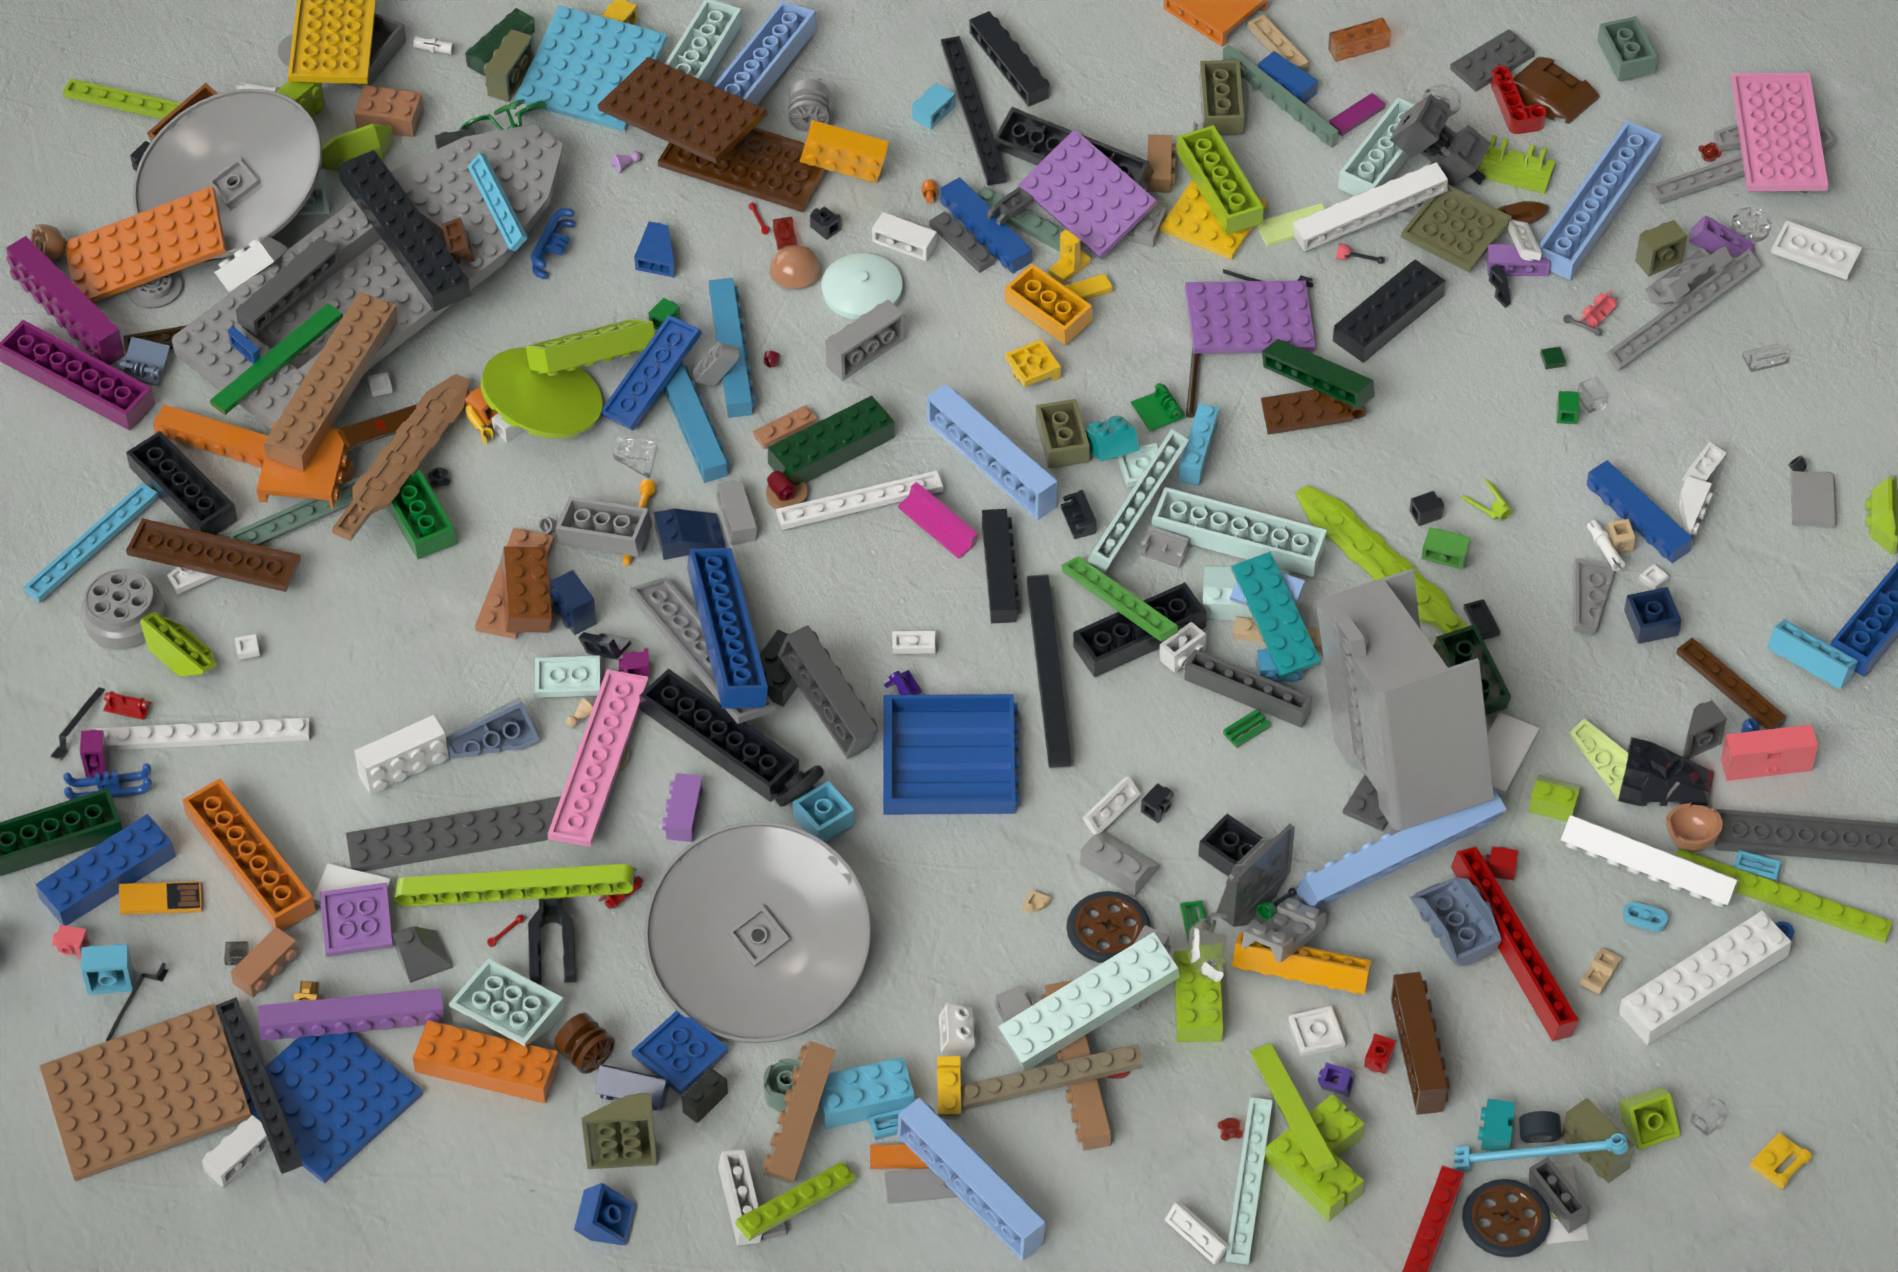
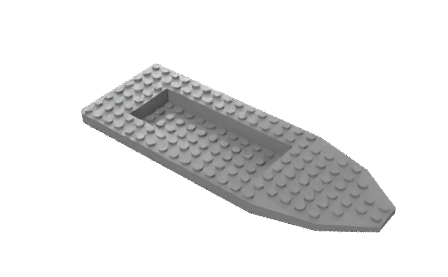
M536 124L465 136L391 171V173L446 249L447 245L441 224L461 217L468 233L475 261L468 262L466 257L462 256L459 258L460 264L458 265L469 279L471 291L503 266L514 251L509 250L468 165L479 153L486 155L527 235L550 204L564 148L563 143ZM353 200L285 251L275 262L252 276L175 334L172 338L174 354L218 389L223 390L253 365L230 344L228 335L230 328L234 326L260 350L259 354L263 357L327 303L342 312L344 316L358 292H362L395 304L398 319L366 370L368 371L451 305L436 312L433 311ZM321 237L338 248L340 262L257 335L238 324L236 316L238 306L249 299L255 291L264 286L284 266H287L310 243ZM340 321L239 405L272 430L273 423L278 421Z

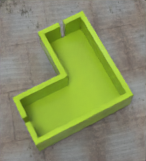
M1333 1094L1311 1110L1309 1114L1335 1159L1337 1167L1315 1175L1290 1128L1266 1146L1264 1161L1328 1222L1344 1210V1204L1349 1206L1362 1195L1364 1180L1339 1157L1363 1138L1365 1123L1351 1110L1346 1112L1347 1107Z

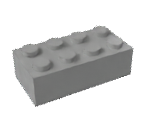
M886 300L882 304L875 306L868 313L861 315L853 323L846 325L835 335H831L825 340L826 367L843 381L904 341V313L891 301Z
M569 496L556 526V532L561 545L639 557L653 524L648 508Z

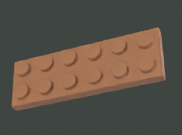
M513 528L506 546L546 547L548 559L554 543V536ZM500 560L476 621L475 631L517 639L519 632H506Z

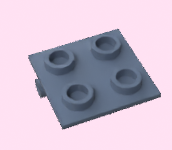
M131 337L126 358L124 361H120L119 368L122 369L123 373L136 380L160 385L170 346Z

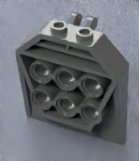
M1289 823L1276 837L1261 839L1233 866L1216 915L1231 926L1248 925L1254 918L1260 924L1266 922L1258 916L1257 906L1264 901H1272L1276 897L1291 871L1295 831L1293 825Z

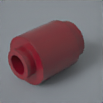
M774 471L768 476V487L780 501L790 500L794 497L796 486L785 473Z

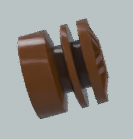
M584 1012L575 1015L563 1025L555 1037L554 1047L562 1056L570 1059L571 1064L577 1067V1070L583 1074H588L605 1063L613 1052L616 1042L611 1034L607 1033L604 1028L599 1027V1023Z

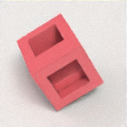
M60 925L58 932L54 933L52 938V946H56L58 952L66 955L75 954L78 956V959H81L82 947H87L89 943L86 929Z

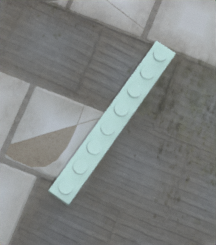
M1253 1097L1249 1099L1226 1262L1249 1265L1273 1100Z

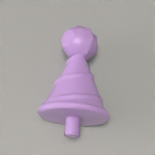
M633 151L629 156L612 154V163L610 165L611 167L614 166L620 173L629 162H638L641 158L640 153Z

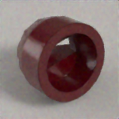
M766 351L763 358L765 366L769 368L776 367L780 362L781 355L775 351Z

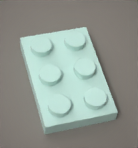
M600 656L535 658V698L598 695L600 690Z

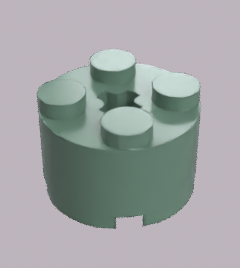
M781 1059L778 1063L771 1064L766 1069L763 1078L764 1095L769 1107L777 1111H784L786 1106L784 1097L787 1089L792 1087L793 1080H791V1075L794 1068L799 1066V1061Z

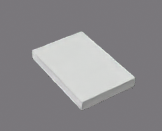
M327 864L313 897L314 904L321 905L320 892L386 882L389 890L391 878Z

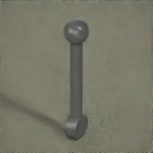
M1570 315L1563 317L1565 323L1571 322L1594 332L1596 336L1602 335L1600 328L1595 329L1576 321Z

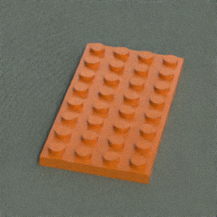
M213 186L69 239L65 245L70 280L92 303L227 253L216 191Z

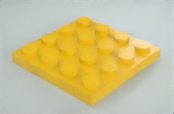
M1192 179L1161 224L1160 231L1232 260L1254 226L1225 235ZM1258 198L1264 207V213L1268 207V201Z

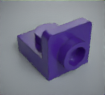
M899 670L888 677L890 680L884 684L886 688L896 685L901 695H919L922 692L909 670L902 673Z

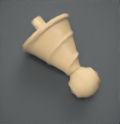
M582 698L575 711V715L566 718V724L569 727H574L577 724V720L589 717L594 703Z

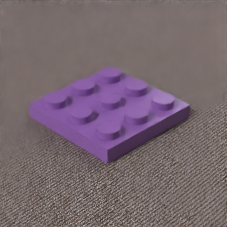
M387 882L320 892L325 954L327 957L394 947Z

